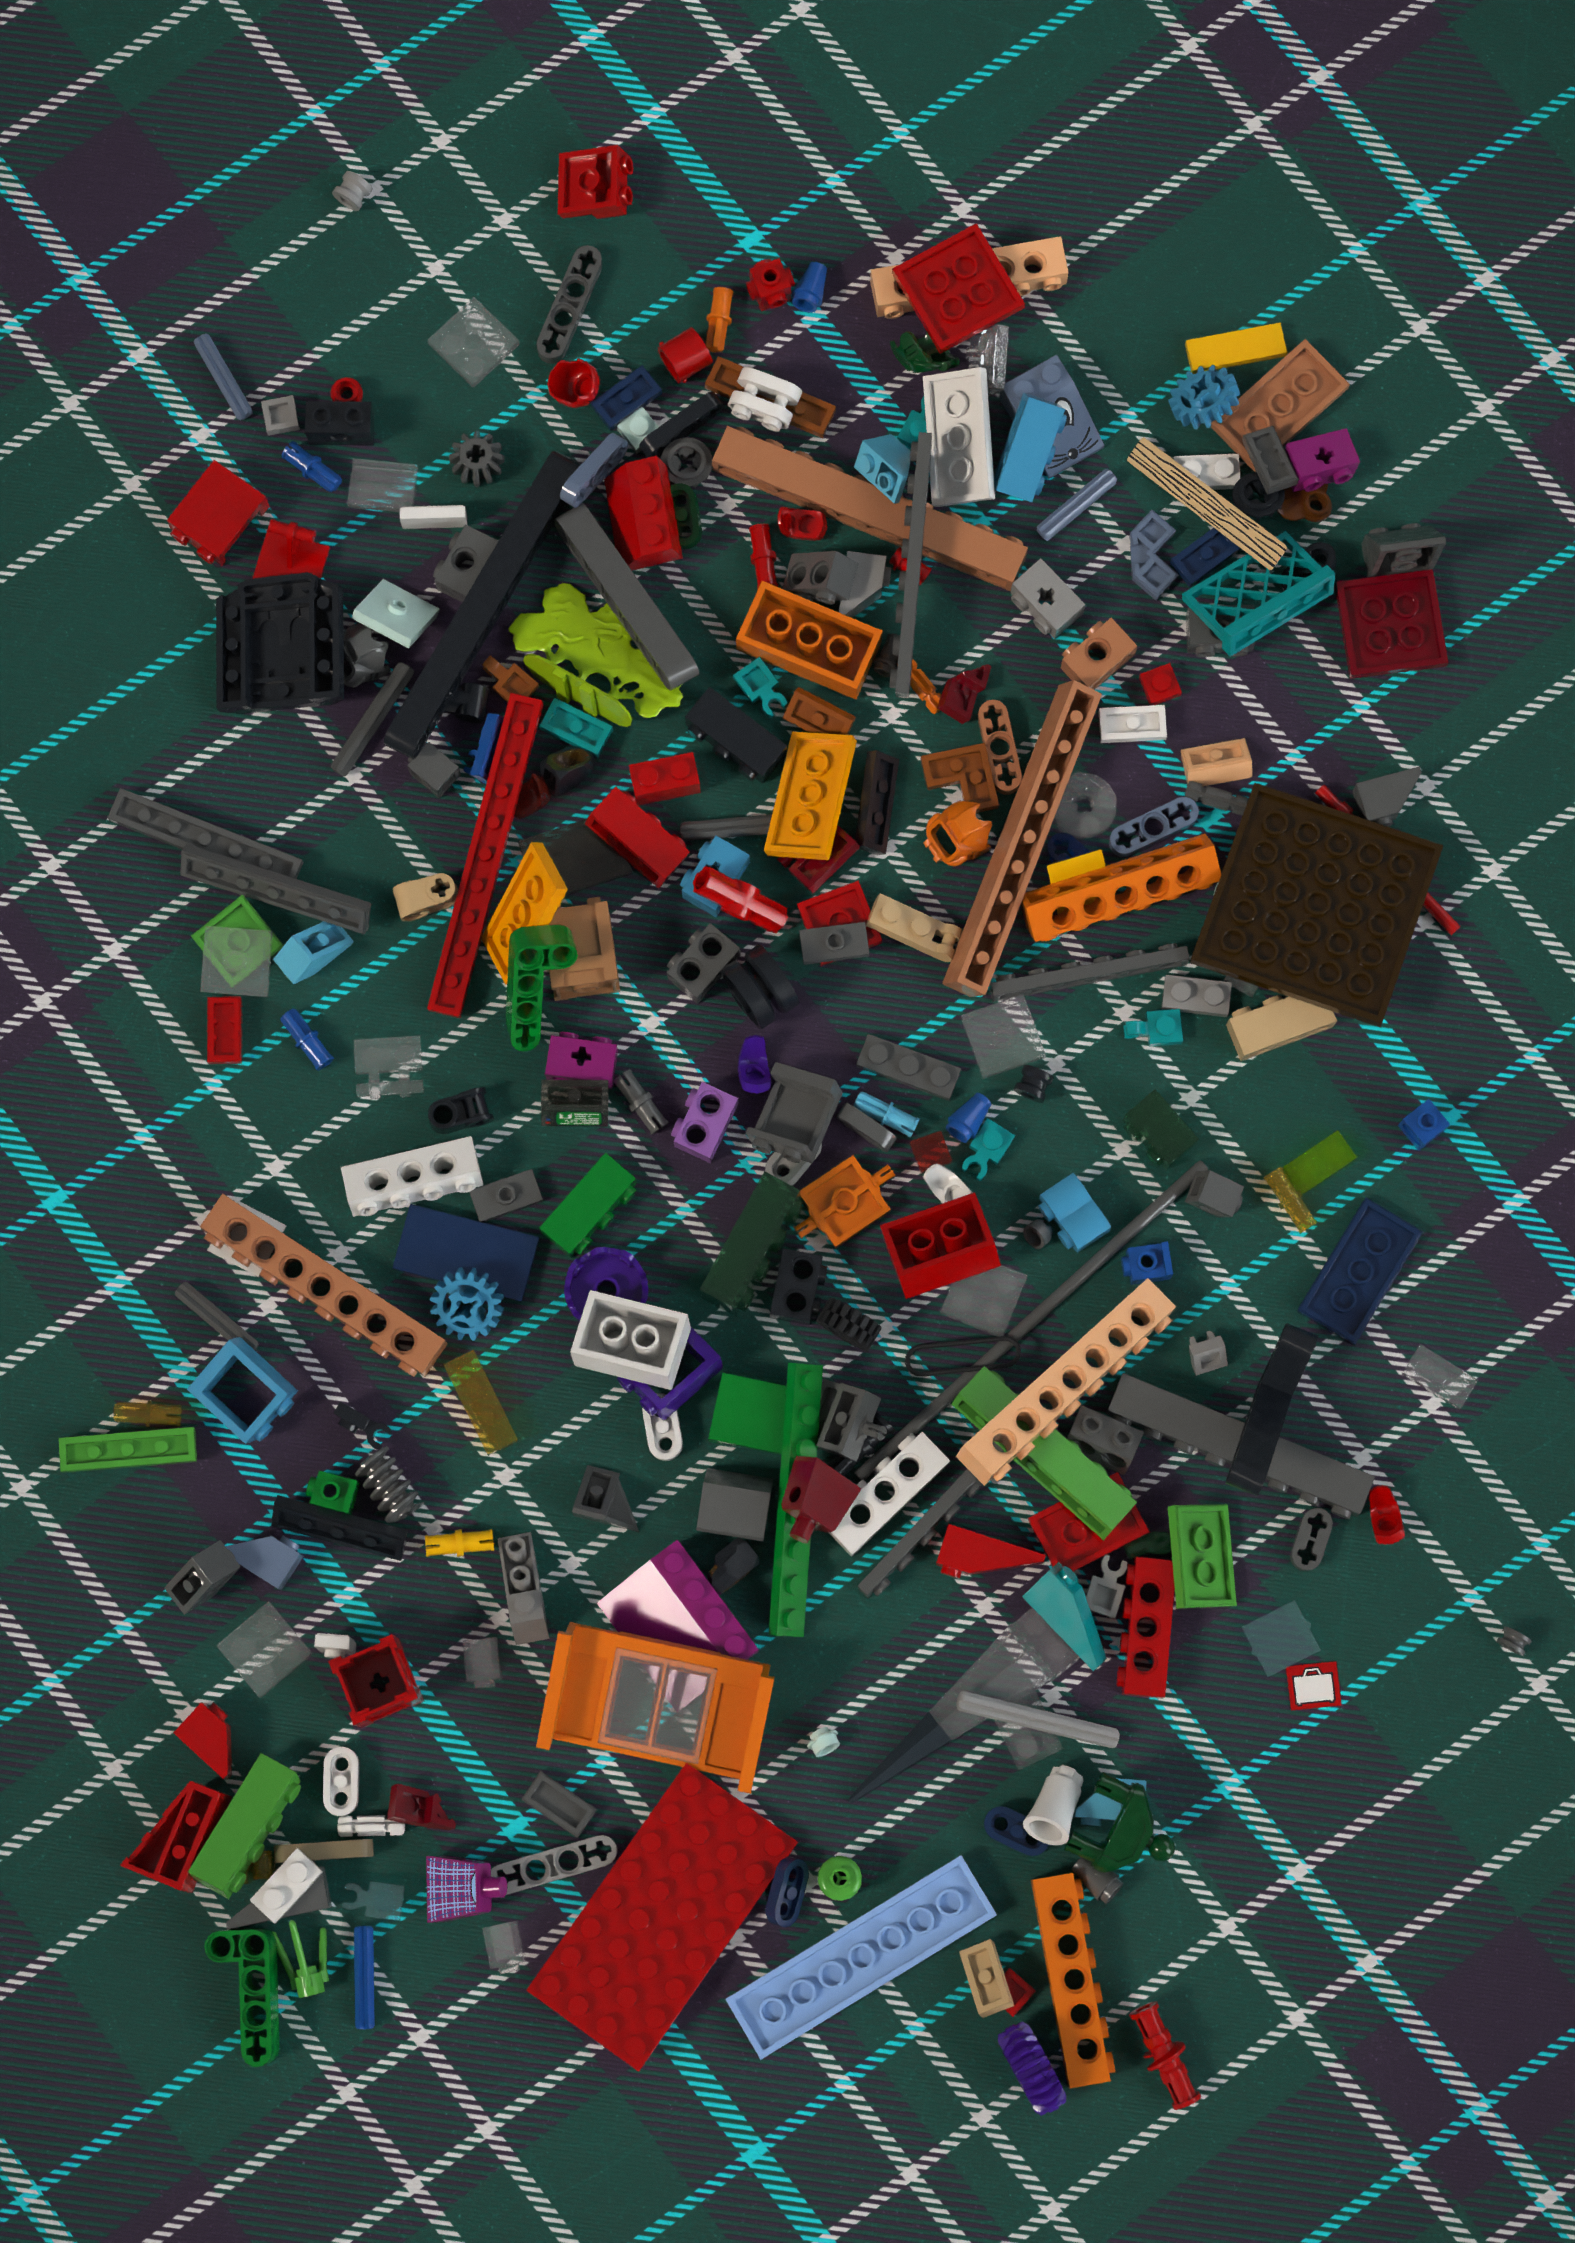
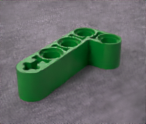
M564 925L521 927L510 935L506 1025L511 1044L518 1051H530L540 1042L544 970L568 968L577 960L578 954L572 932Z
M265 1928L226 1929L213 1932L205 1941L204 1948L208 1958L219 1963L239 1962L242 2058L246 2064L252 2067L269 2064L276 2059L280 2048L276 1938L270 1930ZM255 1935L260 1936L264 1941V1949L260 1954L255 1953L251 1948V1940ZM220 1937H225L230 1942L231 1947L227 1955L221 1954L217 1948V1942ZM256 1970L262 1972L265 1976V1985L262 1989L256 1988L252 1983V1975ZM257 2005L261 2006L266 2012V2020L263 2024L257 2023L253 2018V2009ZM267 2030V2034L253 2035V2032ZM259 2044L260 2047H266V2054L261 2055L255 2052L254 2047Z

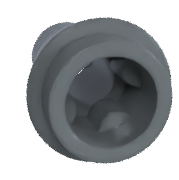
M1080 1858L1072 1868V1871L1077 1874L1097 1901H1103L1105 1904H1108L1116 1896L1124 1884L1118 1879L1119 1874L1113 1871L1099 1872L1093 1869L1091 1862L1084 1858Z

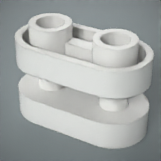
M742 368L737 382L745 389L743 392H732L728 402V406L732 409L731 413L742 420L748 421L752 418L760 421L765 428L771 431L779 432L780 429H787L793 414L786 409V406H796L802 395V390L795 384L753 368ZM756 394H759V395H762V396H764V397L770 398V399L774 400V403H772V402H770V401H767V400H764V399H762V398L756 397Z

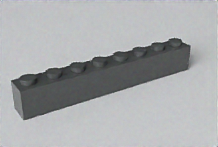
M1124 1373L1118 1381L1106 1414L1112 1416V1419L1143 1429L1145 1437L1161 1442L1162 1437L1175 1442L1173 1446L1175 1449L1191 1455L1193 1451L1206 1455L1205 1461L1219 1467H1224L1225 1463L1231 1465L1245 1424ZM1279 1437L1265 1480L1269 1481L1267 1486L1276 1491L1287 1493L1288 1489L1301 1494L1300 1500L1314 1506H1318L1319 1502L1332 1507L1331 1513L1345 1519H1350L1351 1515L1357 1517L1361 1514L1375 1476Z

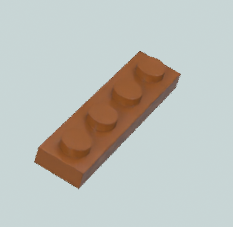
M718 356L705 382V389L714 391L730 399L733 391L743 392L745 388L740 386L737 380L744 367ZM802 392L796 406H786V409L793 414L789 425L822 439L836 412L835 405ZM756 394V397H759V398H762V399H764V400H767V401H770V402L774 403V400H772V399H770V398H767V397H764V396H762V395Z

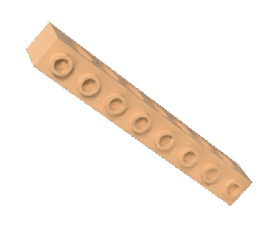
M1147 1278L966 1442L956 1457L984 1486L993 1478L997 1482L1000 1481L1012 1469L1009 1463L1015 1457L1022 1460L1035 1448L1032 1442L1039 1435L1043 1439L1047 1438L1058 1427L1055 1421L1062 1414L1066 1418L1071 1416L1081 1406L1078 1400L1085 1393L1090 1397L1094 1395L1104 1385L1101 1379L1108 1372L1114 1376L1126 1365L1127 1361L1124 1358L1131 1351L1137 1355L1148 1345L1150 1341L1147 1337L1153 1331L1159 1335L1173 1321L1169 1316L1176 1306ZM1131 1316L1140 1318L1144 1326L1135 1324ZM1109 1337L1118 1339L1121 1347L1113 1345ZM1086 1358L1094 1359L1099 1367L1090 1366ZM1063 1378L1072 1380L1076 1388L1067 1387L1063 1382ZM1040 1399L1049 1401L1053 1409L1044 1408L1040 1403ZM1021 1420L1027 1423L1030 1431L1020 1429L1016 1421ZM993 1442L1002 1443L1007 1452L996 1450Z

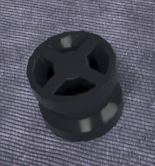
M1024 1065L1021 1071L1023 1077L1020 1082L1015 1084L1013 1090L1027 1099L1043 1103L1046 1098V1087L1052 1084L1054 1077L1037 1067Z

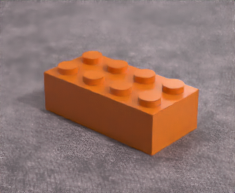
M762 581L736 637V650L755 658L760 657L764 662L856 700L882 643L883 631Z

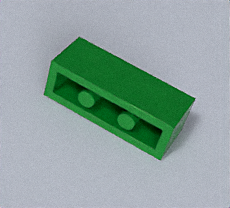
M605 1153L539 1227L541 1233L570 1258L576 1253L582 1255L593 1242L590 1238L591 1235L598 1228L604 1230L614 1219L615 1215L612 1212L620 1202L626 1205L636 1194L637 1190L634 1188L637 1184L636 1178Z

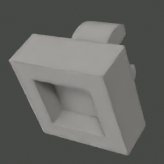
M1208 1331L1206 1332L1207 1340L1199 1343L1196 1342L1194 1336L1190 1337V1358L1196 1376L1228 1365L1225 1344L1221 1335L1215 1337L1213 1332Z

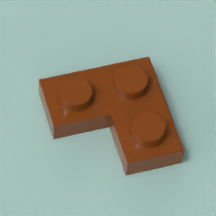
M985 743L921 756L920 760L927 790L960 784L963 801L980 803L976 813L999 808Z

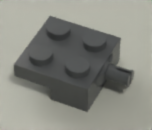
M823 1379L817 1449L857 1462L867 1436L878 1440H883L886 1437L878 1433L887 1434L886 1427L872 1423L881 1398L857 1387Z

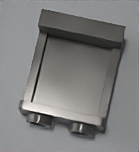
M775 1062L770 1073L775 1080L773 1088L755 1129L748 1127L745 1134L751 1141L752 1147L762 1153L770 1154L771 1151L782 1154L785 1159L794 1163H800L801 1160L813 1163L843 1092L835 1079Z

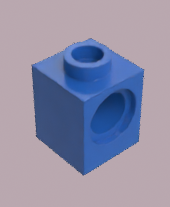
M1428 1099L1403 1118L1398 1127L1415 1148L1420 1151L1443 1133L1450 1123L1432 1101Z

